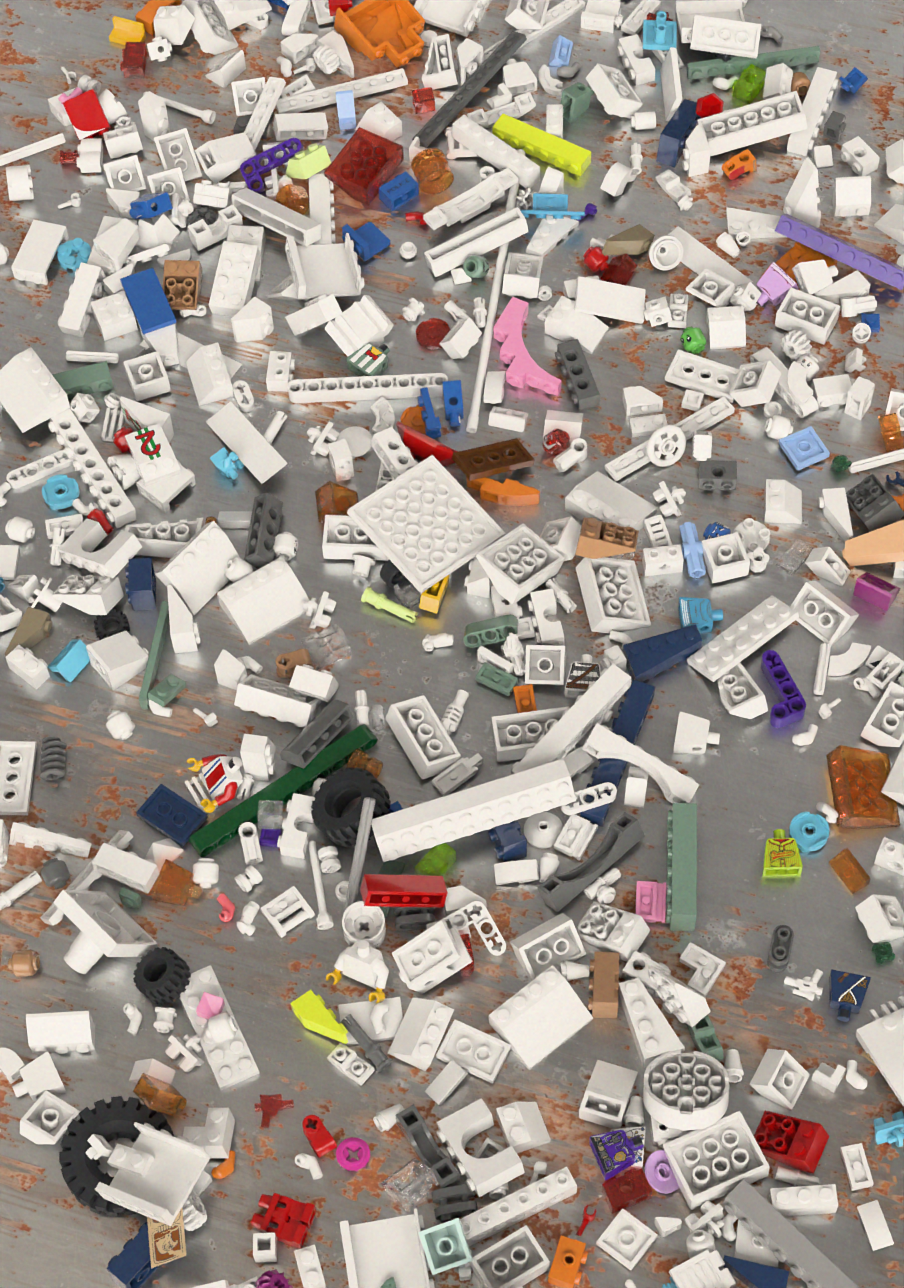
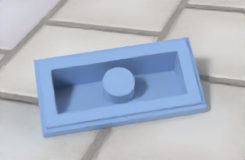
M559 35L553 41L548 65L553 67L568 66L573 42Z

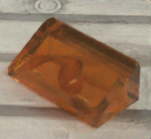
M848 848L843 849L829 861V864L852 894L869 885L870 876Z

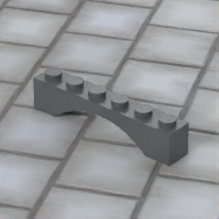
M624 812L610 824L602 843L587 861L569 872L552 875L538 887V890L545 904L559 912L644 837L638 819Z

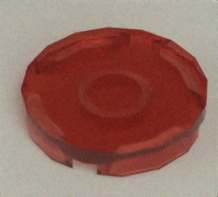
M430 318L428 321H422L417 326L416 339L420 346L425 349H441L443 347L439 343L451 329L447 322L442 319Z

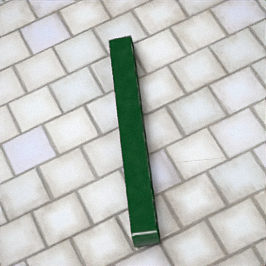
M366 724L358 726L323 749L304 769L298 766L194 833L189 839L190 844L200 857L209 855L238 836L239 827L243 823L250 822L255 825L287 804L288 800H292L293 793H304L313 787V783L317 778H327L371 749L377 743V737Z

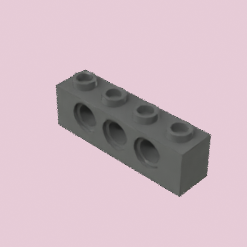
M575 339L557 344V352H555L556 361L561 363L562 376H566L567 389L572 391L573 404H577L579 411L599 406L600 393L579 340Z
M268 492L254 498L244 557L246 562L257 569L274 561L275 550L273 546L275 537L278 535L283 502Z

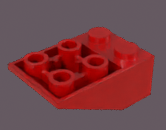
M765 1110L754 1138L764 1156L791 1168L814 1174L829 1135L820 1123Z

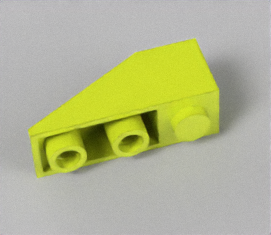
M309 990L290 1003L295 1016L305 1028L344 1044L348 1043L346 1037L347 1029L342 1023L338 1024L336 1022L335 1014L330 1008L328 1010L325 1008V1002L319 994L315 995L312 990Z

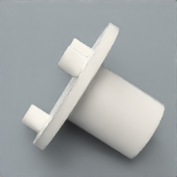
M43 577L40 581L44 584L41 591L36 588L33 592L37 595L36 599L31 596L28 599V602L32 604L31 608H34L37 602H40L56 612L62 604V601L52 597L54 591L47 588L52 581L51 577L48 580Z

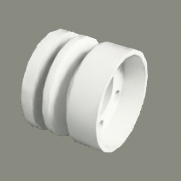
M358 901L348 906L342 917L344 938L347 944L353 946L355 942L366 940L369 942L370 947L374 949L379 948L386 935L384 913L380 907L364 906L363 901Z

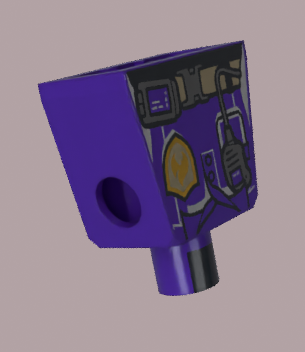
M624 1130L597 1134L589 1138V1145L605 1181L633 1165L636 1158L634 1151L644 1148L640 1136L628 1140Z

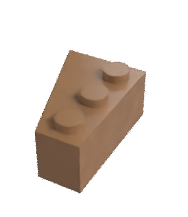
M594 952V959H590V971H594L593 978H589V991H593V998L589 997L588 1010H592L593 1018L617 1019L619 953Z

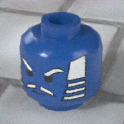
M714 522L707 526L703 537H705V540L731 534V530L719 522Z

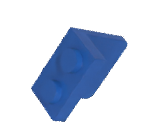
M372 222L366 223L355 231L348 224L342 227L343 241L345 242L346 233H349L350 240H353L354 243L353 251L364 261L390 245V239Z

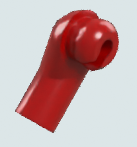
M419 211L405 213L406 222L420 220L421 225H427L423 219V215L426 213Z

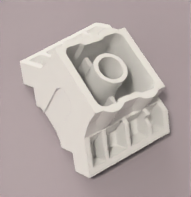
M364 295L360 302H354L350 308L342 312L343 314L337 316L335 320H330L325 330L348 357L366 344H371L374 347L384 342V336L391 331L394 325L369 295Z

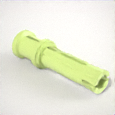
M369 586L362 595L361 602H368L378 610H387L411 623H414L417 618L415 616H418V612L388 599L386 594L377 593Z

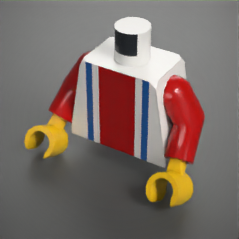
M214 754L203 757L199 761L194 758L187 760L189 764L195 763L193 767L188 768L191 771L197 772L201 766H204L202 772L212 801L206 798L200 802V805L205 807L203 808L205 812L212 813L216 805L220 806L235 798L237 789L243 781L239 769L243 763L239 757Z

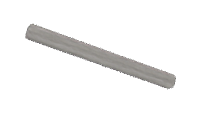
M370 797L364 798L344 912L348 906L358 900L375 799Z

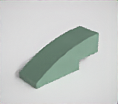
M708 1015L693 1027L686 1023L698 1052L705 1053L718 1061L724 1059L722 1045L715 1034L714 1026Z

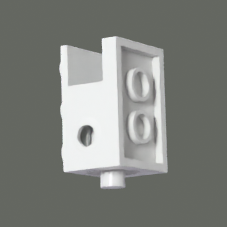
M442 920L392 952L400 970L399 976L401 980L406 983L409 989L424 994L473 962L457 928L454 926L448 929L446 922Z

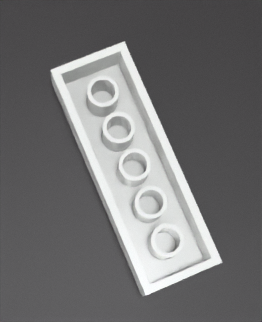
M797 91L697 120L711 149L710 157L807 129L805 112Z

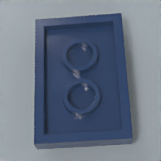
M163 784L157 787L136 812L139 818L183 847L208 818L205 812Z

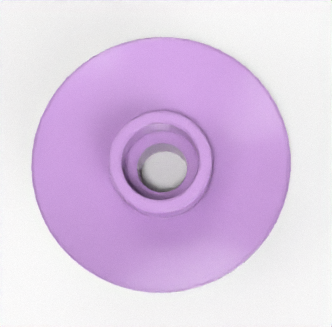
M658 1150L650 1154L645 1163V1175L648 1183L653 1189L663 1194L676 1191L679 1185L665 1151Z

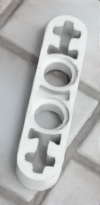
M63 449L9 472L6 477L7 482L11 488H20L73 464V457L65 460L63 457L67 455ZM47 463L54 464L51 468L44 467ZM30 470L37 471L34 475H28Z

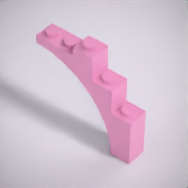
M512 297L493 327L494 338L499 342H504L500 348V360L506 364H511L506 371V382L523 388L527 383L531 387H537L549 394L558 396L561 392V380L539 367L530 357L523 342L522 329L528 316V302Z

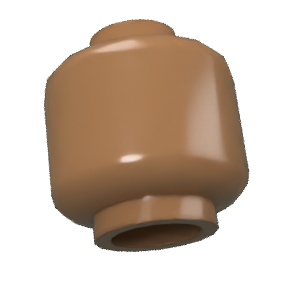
M795 72L792 77L791 92L797 91L798 96L803 97L807 94L811 82L805 73Z
M31 949L18 950L13 953L12 958H9L8 967L16 977L33 976L40 969V958Z

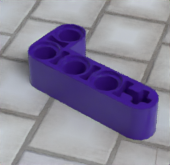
M290 138L244 161L240 166V170L248 188L258 194H262L265 190V183L261 175L288 162L289 159L295 156V153L304 151V146L300 140ZM294 144L297 145V150L293 149ZM279 151L284 152L282 158H276V154ZM263 159H268L266 166H261ZM247 167H253L251 173H245ZM255 182H260L258 189H253Z
M774 650L765 651L762 655L761 670L780 702L771 708L769 721L773 727L782 728L803 719L806 702L779 654Z

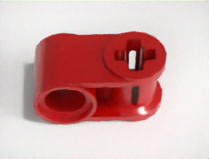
M308 1115L304 1118L302 1122L304 1134L318 1158L337 1148L335 1140L318 1116ZM309 1125L316 1126V1129L309 1128Z

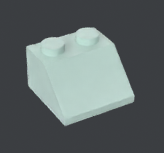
M459 1218L418 1232L432 1275L473 1261Z

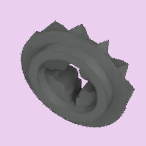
M201 205L198 209L194 208V211L188 217L190 225L202 219L199 215L205 216L204 221L207 225H211L216 221L214 210H211L209 206L204 208Z

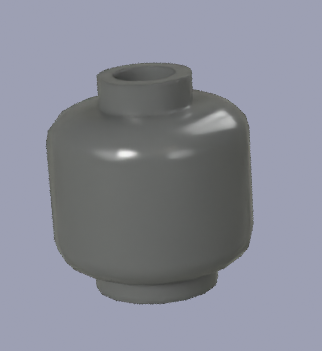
M54 858L43 863L40 872L46 886L60 889L67 885L66 881L69 880L70 873L64 861Z

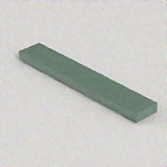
M168 601L161 603L139 695L140 707L145 710L149 709L148 693L154 688L169 625Z

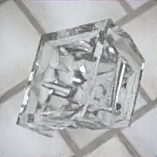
M413 1158L382 1181L381 1185L395 1204L408 1213L411 1210V1206L416 1205L417 1208L424 1206L428 1201L426 1196L429 1195L428 1190L432 1188V1183L436 1186L439 1183L430 1167Z

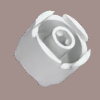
M30 165L6 167L10 201L34 199L33 189H29L33 188L32 178L28 176L31 175Z

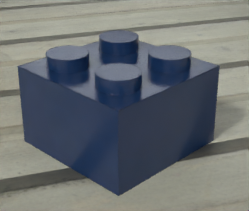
M129 559V567H125L126 578H128V583H125L128 603L132 604L134 611L156 610V575L152 559Z

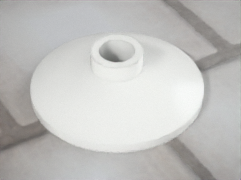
M549 812L533 814L524 824V835L528 843L540 849L554 847L557 838L563 830L561 820ZM545 825L547 828L541 829L540 826Z

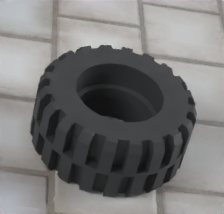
M351 767L345 768V771H336L335 775L327 777L328 780L325 783L322 782L319 786V791H316L314 795L315 801H312L311 806L313 809L311 814L316 827L335 844L343 845L344 847L356 845L364 798L370 797L375 799L372 819L389 814L390 811L388 809L391 807L390 796L386 788L369 771L363 768L356 767L354 769ZM361 797L357 807L350 814L341 817L344 808L352 800ZM372 825L370 828L368 841L371 840L370 837L374 835Z

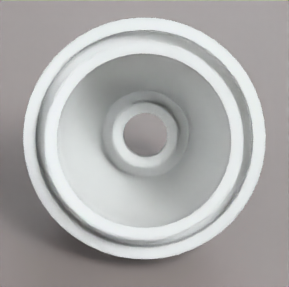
M662 235L651 243L648 252L649 259L657 269L670 270L676 267L682 259V244L673 236ZM665 247L664 251L660 252V249Z

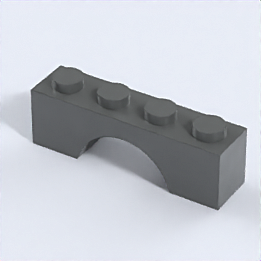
M413 1104L396 1114L398 1127L438 1189L458 1184L460 1182L458 1171L449 1157L440 1150L415 1105Z

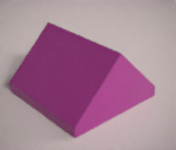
M866 572L857 578L853 595L888 611L901 588Z

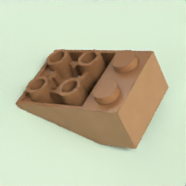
M165 260L162 289L171 309L196 310L202 282L200 261Z
M584 517L575 555L598 559L635 552L639 530H635L632 527L618 526L612 522L606 523L595 518Z

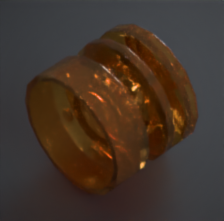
M437 148L426 149L413 158L411 168L423 193L427 195L439 194L452 185L454 175L442 150Z

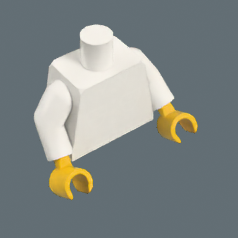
M366 940L355 942L353 946L347 947L340 953L334 965L335 970L327 974L326 981L334 976L335 982L333 985L338 983L342 978L340 972L343 971V975L376 989L375 992L369 994L370 1002L374 1001L376 997V1004L382 1002L385 999L382 989H385L389 974L382 953L370 947L369 942Z

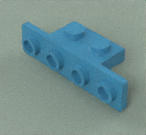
M533 193V210H520L525 218H529V215H536V218H546V215H551L553 219H564V216H571V219L581 220V217H585V212L568 211V194Z

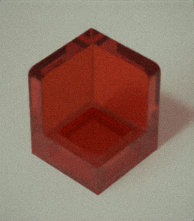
M431 87L412 90L415 114L435 111V98Z

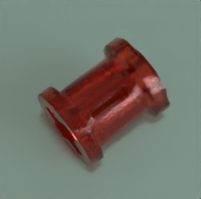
M60 150L61 165H77L78 150H74V152Z

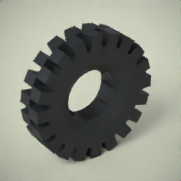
M122 1096L111 1097V1102L105 1103V1100L102 1099L94 1102V1109L89 1110L88 1107L83 1109L79 1113L80 1119L78 1121L73 1119L67 1127L69 1134L63 1135L60 1144L63 1149L62 1152H59V1163L62 1166L61 1172L72 1195L74 1194L77 1201L84 1207L86 1205L89 1206L90 1210L97 1214H101L102 1211L106 1212L107 1216L118 1217L120 1212H124L125 1216L136 1214V1212L104 1199L95 1190L99 1182L109 1186L114 1177L109 1176L107 1172L104 1174L98 1168L101 1165L98 1159L95 1160L88 1157L86 1151L92 1145L87 1140L93 1134L103 1136L107 1142L114 1139L118 1140V1138H128L131 1142H136L141 1132L134 1126L135 1122L142 1125L148 1123L158 1131L161 1129L166 1130L173 1137L174 1134L161 1112H157L154 1106L152 1108L148 1102L141 1104L140 1099L129 1097L128 1101H124Z

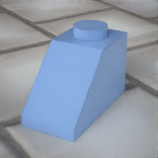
M353 91L336 92L340 130L355 129L356 117Z

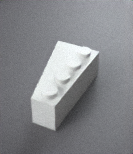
M81 262L80 267L76 269L75 281L70 286V294L68 300L66 299L64 302L63 314L58 319V326L63 333L83 337L91 320L90 313H93L90 302L97 300V298L101 299L103 295L102 288L104 285L102 280L106 276L101 267Z
M324 294L304 303V308L285 318L294 336L343 313L334 295L327 296V294Z
M635 978L619 983L618 994L643 1068L647 1067L655 1058L667 1052L681 1050V1053H684L685 1047L641 980Z

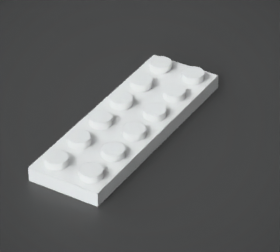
M771 595L687 658L688 664L714 682L799 618L798 612Z
M211 965L191 973V977L188 978L190 981L189 985H186V991L180 994V1000L196 1035L201 1039L200 1045L222 1091L259 1074V1070L239 1026L236 1035L224 1042L217 1043L213 1038H208L205 1027L208 1026V1019L199 1017L196 1012L204 992L224 999L225 1005L221 1013L226 1012L229 1015H233V1012Z

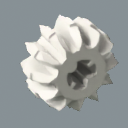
M328 45L318 47L313 54L314 61L325 74L335 72L340 65L339 57Z
M801 330L790 331L784 335L780 344L783 347L782 351L786 353V357H790L791 361H797L802 355L808 356L812 348L809 344L811 340L807 339L806 334L803 335Z

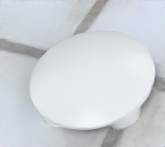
M348 427L341 431L337 437V441L346 439L352 459L372 450L370 445L372 435L362 427Z
M752 518L745 519L733 531V533L738 532L746 553L753 552L757 547H762L764 550L770 541L769 529Z

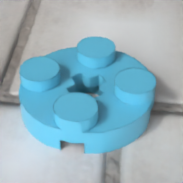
M81 238L67 241L57 248L58 262L62 268L76 271L80 267L81 262L87 264L92 251L91 247Z
M64 474L50 477L47 480V484L42 487L43 499L52 510L65 509L72 506V502L80 494L77 481L74 478H68ZM62 489V491H65L63 494H57L59 493L58 490Z
M802 812L792 819L789 827V837L796 840L797 847L802 852L808 853L819 850L826 844L829 838L828 822L819 814L814 815L810 814V812ZM805 828L813 829L812 835L805 834Z

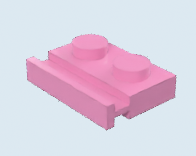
M637 881L635 914L642 916L645 922L656 923V921L665 923L666 882Z

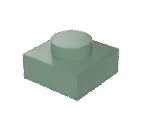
M124 887L120 889L118 894L121 903L128 908L134 907L139 909L143 903L140 894Z

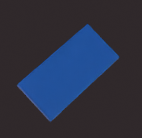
M154 268L120 279L143 335L177 323Z

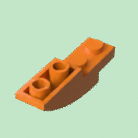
M466 477L467 487L479 491L480 499L509 506H529L539 504L540 502L539 490L520 484L516 480L506 478L502 484L498 480L487 477L470 481Z

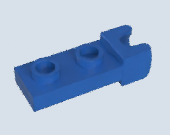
M421 388L420 396H417L419 407L423 408L421 415L423 422H425V433L432 439L441 437L440 419L435 417L428 388Z

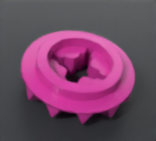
M347 1138L339 1144L336 1158L339 1165L347 1171H358L365 1167L370 1160V1149L367 1143L360 1138ZM348 1150L352 1152L359 1151L357 1153L358 1160L355 1158L348 1160L350 1157Z

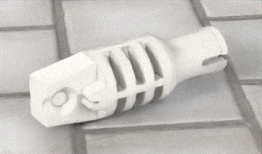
M461 689L457 691L453 703L447 706L445 714L440 721L449 736L451 732H455L464 713L463 707L469 697V693Z

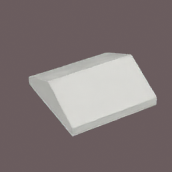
M547 410L544 440V436L551 431L553 433L547 436H550V439L547 438L546 442L571 444L573 440L580 438L584 413Z

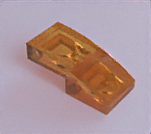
M892 413L879 416L878 421L886 453L903 449L904 442L897 414Z

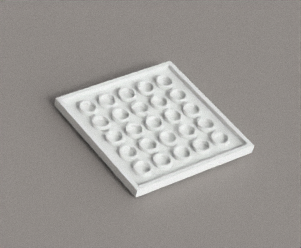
M433 455L358 502L347 511V514L420 593L476 557L477 553L506 534Z

